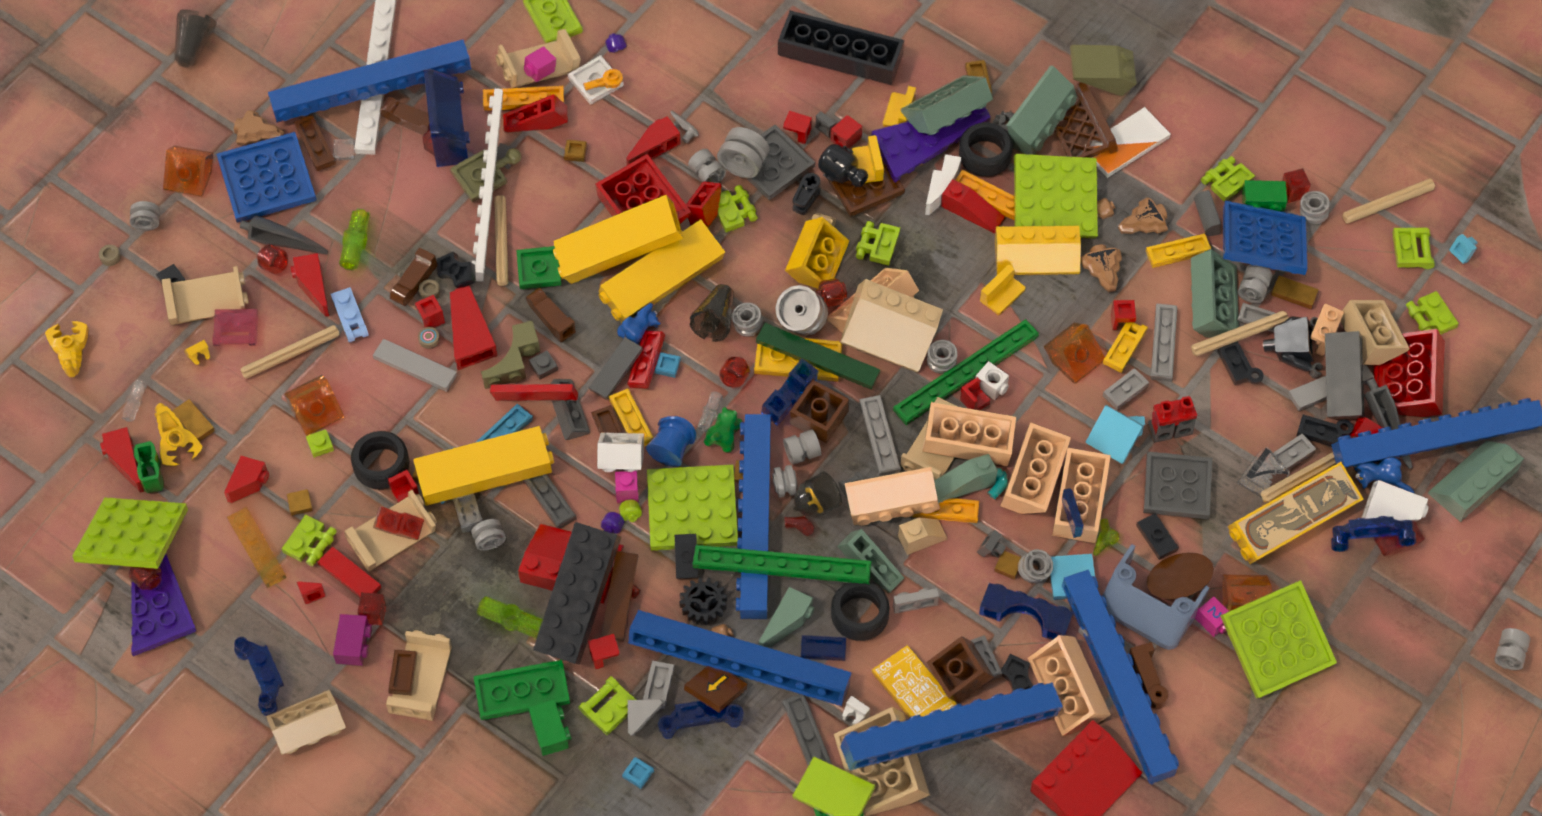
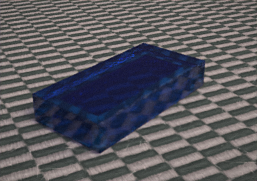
M1071 488L1064 489L1061 500L1073 538L1081 537L1084 525Z
M802 635L801 658L845 661L846 637Z

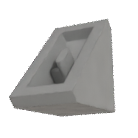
M660 699L628 700V733L631 736H635L665 702Z

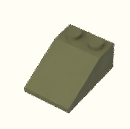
M1116 45L1070 46L1073 80L1119 96H1123L1136 85L1133 51Z

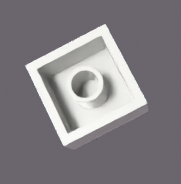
M600 434L597 451V469H603L604 472H614L616 469H624V471L628 472L641 470L644 460V434Z

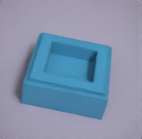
M660 352L655 374L676 378L681 356Z
M634 757L623 772L622 778L642 789L653 774L654 768Z

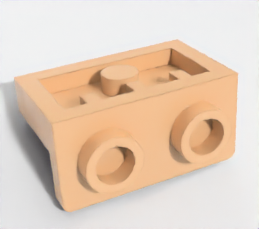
M1328 304L1323 305L1310 336L1312 340L1316 341L1315 344L1318 347L1315 353L1320 356L1325 354V333H1336L1344 313Z

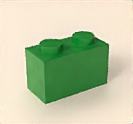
M1244 180L1242 204L1284 212L1287 204L1286 181Z
M555 700L529 707L530 718L542 756L568 749L567 740H570L571 736L568 727H563L561 720L565 718L561 706L557 707Z

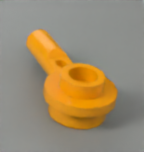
M609 69L603 74L602 78L583 83L585 91L603 86L606 88H616L621 84L623 76L619 70Z

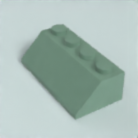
M1050 65L1007 123V129L1013 141V149L1025 154L1035 155L1037 151L1042 149L1048 136L1053 134L1056 125L1064 119L1066 112L1075 104L1077 99L1074 85L1052 65Z
M963 75L900 110L919 133L933 135L939 132V128L954 124L956 119L969 116L971 111L987 106L986 103L993 100L986 77Z
M1212 249L1191 257L1193 330L1206 338H1212L1238 328L1237 266L1229 260L1223 259L1221 255Z
M1485 441L1436 484L1428 494L1461 522L1519 470L1524 458L1508 444Z

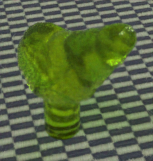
M1106 518L1100 520L1102 531L1093 550L1094 556L1099 555L1106 547L1114 545L1119 540V533L1110 528L1109 521Z

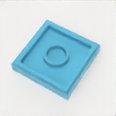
M1105 405L1085 443L1104 454L1111 455V458L1124 464L1144 426L1112 407Z
M1092 554L1051 557L1053 570L1050 574L1053 600L1067 599L1062 588L1064 577L1088 569L1091 576H1095Z

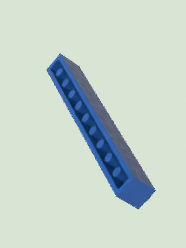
M462 39L269 91L268 95L276 122L288 121L291 118L306 116L310 113L328 110L339 105H347L354 101L365 100L369 97L387 94L388 92L405 89L417 84H424L428 81L442 79L472 69L470 58Z
M1531 398L1519 400L1516 405H1511V402L1499 404L1497 409H1491V406L1479 408L1478 412L1473 414L1471 410L1458 413V417L1452 418L1451 414L1438 417L1439 421L1432 422L1431 418L1418 421L1419 425L1412 426L1411 422L1398 425L1399 429L1391 430V427L1378 429L1379 433L1376 434L1366 431L1358 433L1356 438L1346 435L1339 437L1338 442L1331 444L1336 464L1342 462L1343 466L1348 468L1362 463L1377 462L1391 457L1396 458L1536 429L1542 426L1541 404L1539 400L1531 401Z
M745 414V422H740V435H744V441H740V454H744V460L739 462V473H743V479H739V492H743V499L738 501V512L743 513L742 518H738V531H742V538H738L737 549L768 551L771 414ZM741 572V578L737 577L736 591H741L740 598H736V611H740V619H767L768 575Z
M1089 569L1064 577L1062 583L1063 591L1079 627L1082 630L1086 629L1088 636L1084 633L1083 636L1149 784L1175 776L1179 767L1178 759L1175 754L1170 752L1169 739L1165 733L1162 734L1159 717L1156 713L1153 714L1150 697L1147 693L1144 694L1141 687L1143 685L1141 677L1138 673L1135 674L1132 667L1134 666L1132 657L1129 653L1126 654L1123 637L1121 634H1117L1115 629V619L1112 614H1108L1106 599L1103 595L1099 594L1097 589L1098 582L1096 577L1091 576Z
M638 610L629 630V644L700 665L710 666L737 676L842 706L849 689L852 672Z
M1038 683L1029 689L1019 688L1010 694H996L991 699H977L964 706L957 704L948 710L942 711L938 709L922 717L921 715H915L906 721H892L887 726H873L864 732L858 733L853 731L845 735L840 748L849 771L1052 718L1058 715L1063 706L1053 683L1045 685L1044 683Z

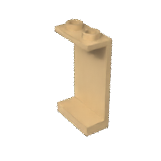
M566 29L558 30L557 40L554 42L506 53L503 45L498 46L496 62L498 66L502 67L504 78L506 81H509L512 88L535 82L524 71L525 57L543 46L556 58L555 72L540 81L569 74L579 68L581 58Z
M235 266L233 267L234 272L172 283L170 278L162 279L170 324L175 325L246 312L245 305L249 304L247 292L242 291L241 285H245L243 272L239 273L238 267Z
M937 397L936 401L934 402L939 404L956 406L939 397ZM926 422L908 453L902 454L900 466L905 471L931 467L934 480L946 474L955 457L922 452L927 426Z
M413 490L408 492L407 498L358 528L350 527L345 530V538L368 572L435 532V523L437 521L431 512L427 513L423 507L425 503L419 494L415 495Z
M418 630L413 632L406 631L407 645L405 650L417 651L418 654L412 695L393 694L392 697L388 696L386 706L391 714L433 721L452 650L450 638L441 634H436L435 636L427 635Z

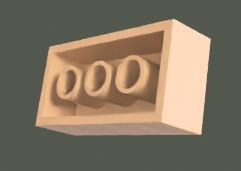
M1067 448L1052 536L1096 543L1111 455Z

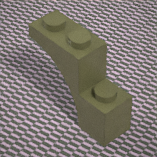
M533 321L512 326L513 341L506 356L495 366L481 371L485 389L490 388L491 385H503L510 382L517 383L522 379H526L521 357L532 356L540 352Z

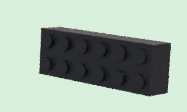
M791 10L778 39L779 56L889 85L893 84L904 54V40Z
M575 522L533 648L534 651L580 665L620 544V536Z

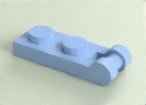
M351 288L331 293L332 301L348 342L355 341L354 338L360 336L363 338L369 336Z

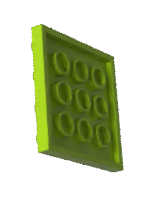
M1015 154V226H1079L1080 238L1096 239L1098 236L1097 158Z
M733 465L647 469L651 551L675 549L674 535L696 534L697 545L715 547L737 546L738 532Z
M104 497L72 555L74 562L158 569L188 511L187 504Z
M1301 580L1220 615L1256 698L1263 697L1337 663Z

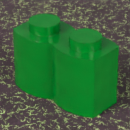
M151 441L136 444L134 456L138 463L137 473L145 492L148 494L163 490L164 479L160 471L161 462L154 444Z

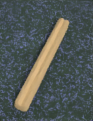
M1432 179L1416 183L1343 213L1342 218L1345 223L1354 222L1434 190L1435 183Z
M501 195L494 198L497 284L499 286H506L508 284L506 198Z
M1280 311L1193 344L1191 346L1192 353L1195 356H1199L1271 329L1287 320L1288 314Z
M332 325L242 367L241 373L245 379L250 378L332 340L340 335L338 328Z
M1333 452L1261 492L1262 500L1270 502L1336 465Z

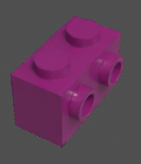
M340 614L333 651L336 664L363 666V660L368 657L369 647L366 645L367 638H371L372 625L369 624L367 616Z

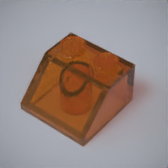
M173 146L167 149L163 190L202 197L212 173L214 152L181 146Z
M1072 323L1043 346L1052 364L1075 384L1099 366L1105 358L1091 329L1086 324Z
M323 375L284 393L293 415L306 436L345 417L328 380Z
M1222 575L1224 607L1228 611L1272 593V586L1267 575Z

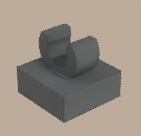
M996 530L989 533L977 553L982 557L989 553L995 557L1002 554L1006 548L1005 545L998 542L1002 534Z

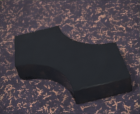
M451 252L437 258V276L441 279L452 278L456 288H464L476 283L475 264L472 262L461 263L458 259V254Z
M1010 654L1001 671L1002 676L1009 682L1012 692L1019 688H1024V690L1032 688L1034 685L1028 676L1030 663Z

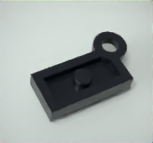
M1238 341L1217 349L1234 385L1244 383L1247 380L1251 384L1262 382L1264 377L1262 370L1255 367L1251 368ZM1256 373L1259 377L1255 379L1251 374Z
M1303 414L1296 436L1303 434L1308 440L1331 446V444L1338 442L1339 437L1350 435L1353 431V425L1346 419L1339 420L1337 424ZM1345 425L1348 427V430H1342L1340 426Z

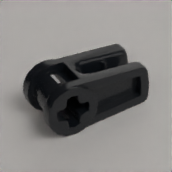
M808 173L802 178L792 200L794 212L805 215L820 195V177L817 174Z

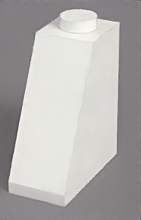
M1378 480L1373 483L1359 523L1365 525L1416 522L1426 516L1429 507L1426 505L1428 499Z

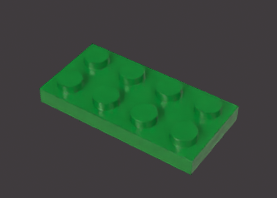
M562 660L473 676L481 720L529 712V707L555 700L556 706L570 704Z

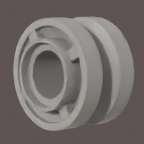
M1319 191L1306 193L1300 201V216H1305L1306 222L1310 224L1324 222L1329 216V198Z
M148 201L132 204L130 207V225L141 231L156 229L159 226V207Z
M743 303L734 309L732 320L738 334L749 337L761 331L763 318L757 305Z
M937 340L929 346L927 364L932 371L944 374L956 366L957 349L953 343L947 340Z
M792 465L785 466L784 471L780 467H775L772 475L775 492L778 494V497H785L786 492L790 496L796 495L797 479Z
M497 519L482 521L471 530L477 549L482 551L496 548L506 540L501 523Z
M1040 549L1028 552L1020 558L1018 563L1020 576L1029 583H1038L1050 576L1053 570V561L1050 555ZM1033 562L1038 565V571L1034 569Z

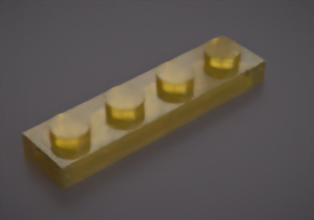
M247 507L227 516L231 527L266 588L284 580L286 575Z

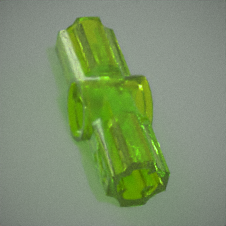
M364 209L352 211L348 229L344 230L343 249L339 264L346 270L353 271V269L358 268L361 252L366 248L370 213Z
M487 596L481 599L477 610V615L502 624L508 631L516 630L536 639L543 621L539 617L520 610L515 604H504ZM510 615L516 616L512 620L506 619Z

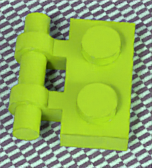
M1232 156L1221 160L1217 167L1209 169L1205 176L1201 178V182L1204 185L1214 182L1211 185V190L1224 202L1242 190L1244 180L1255 179V175L1242 163L1236 167L1233 166L1236 160ZM1222 172H1227L1224 176H1220Z
M742 185L734 188L737 193L736 195L731 196L729 190L721 192L717 217L725 233L745 226L744 218L749 217L751 222L758 219L756 209L750 203L749 195ZM739 203H742L744 207L741 210H738L736 206Z
M868 221L861 231L862 238L856 247V258L862 260L864 255L869 253V261L889 266L900 234V227L880 223L879 229H874V223ZM871 238H875L874 245L869 244Z
M1437 291L1419 298L1417 302L1419 306H1416L1413 301H1409L1406 304L1409 310L1408 314L1412 319L1416 320L1420 331L1438 329L1439 333L1443 334L1458 327L1459 323ZM1424 314L1426 315L1429 321L1425 320V318L1423 317Z
M305 514L282 547V552L300 562L307 555L309 558L306 560V563L313 567L323 557L325 548L334 541L333 537L337 530L329 527L327 532H322L325 528L324 524ZM316 540L320 541L315 548H311Z

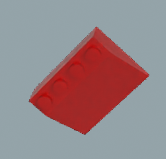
M648 154L595 184L598 198L612 217L664 195H667L673 201L680 224L691 215L689 208Z
M1438 329L1402 333L1410 349L1381 365H1374L1373 376L1378 387L1387 385L1395 402L1398 415L1414 417L1443 415L1445 341Z
M540 524L521 561L518 570L520 583L553 591L572 532ZM619 544L617 551L622 552L624 545ZM614 562L603 592L601 604L605 603L610 589Z
M1092 720L1032 781L1030 792L1058 816H1102L1142 775V771L1114 738Z

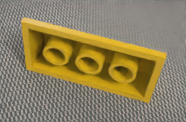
M1079 226L996 227L995 254L997 275L1008 264L1015 269L1014 275L1080 274L1081 241Z

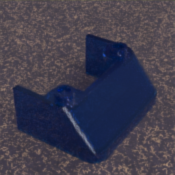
M434 69L424 70V80L437 167L457 165L468 159L466 144L470 143L469 131L464 130L461 107V94H464L463 81L459 82L457 77Z

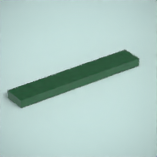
M767 323L763 325L756 338V343L871 390L880 375L881 369Z

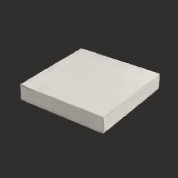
M601 55L568 74V79L590 105L624 86L622 81L616 88H606L603 86L585 91L583 83L602 78L607 70L612 69Z

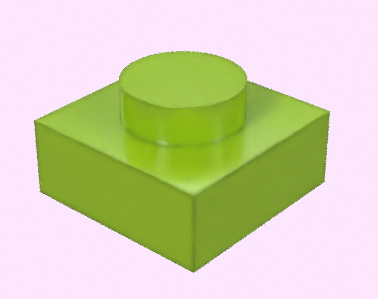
M326 429L306 436L313 458L334 451Z

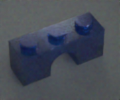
M802 358L791 370L782 387L778 391L775 389L763 403L761 414H771V421L778 426L794 407L812 379L817 380L819 371Z

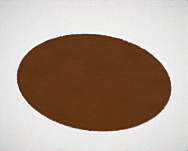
M1180 553L1170 556L1159 562L1150 571L1147 578V587L1152 594L1164 599H1178L1190 596L1200 591L1209 583L1214 573L1213 563L1209 558L1198 553Z

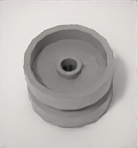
M735 127L729 131L725 138V142L717 153V159L732 174L742 178H753L758 174L762 163L769 154V145L761 135L753 130Z
M801 285L792 286L783 291L775 307L776 316L780 324L793 333L802 336L813 335L820 331L826 323L828 316L827 304L823 297L809 287Z

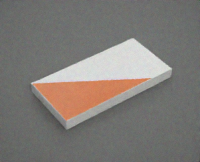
M1144 107L1111 128L1116 139L1118 151L1110 154L1108 150L1091 158H1097V168L1108 178L1168 140L1171 134ZM1093 140L1090 147L1097 148L1102 146V143Z

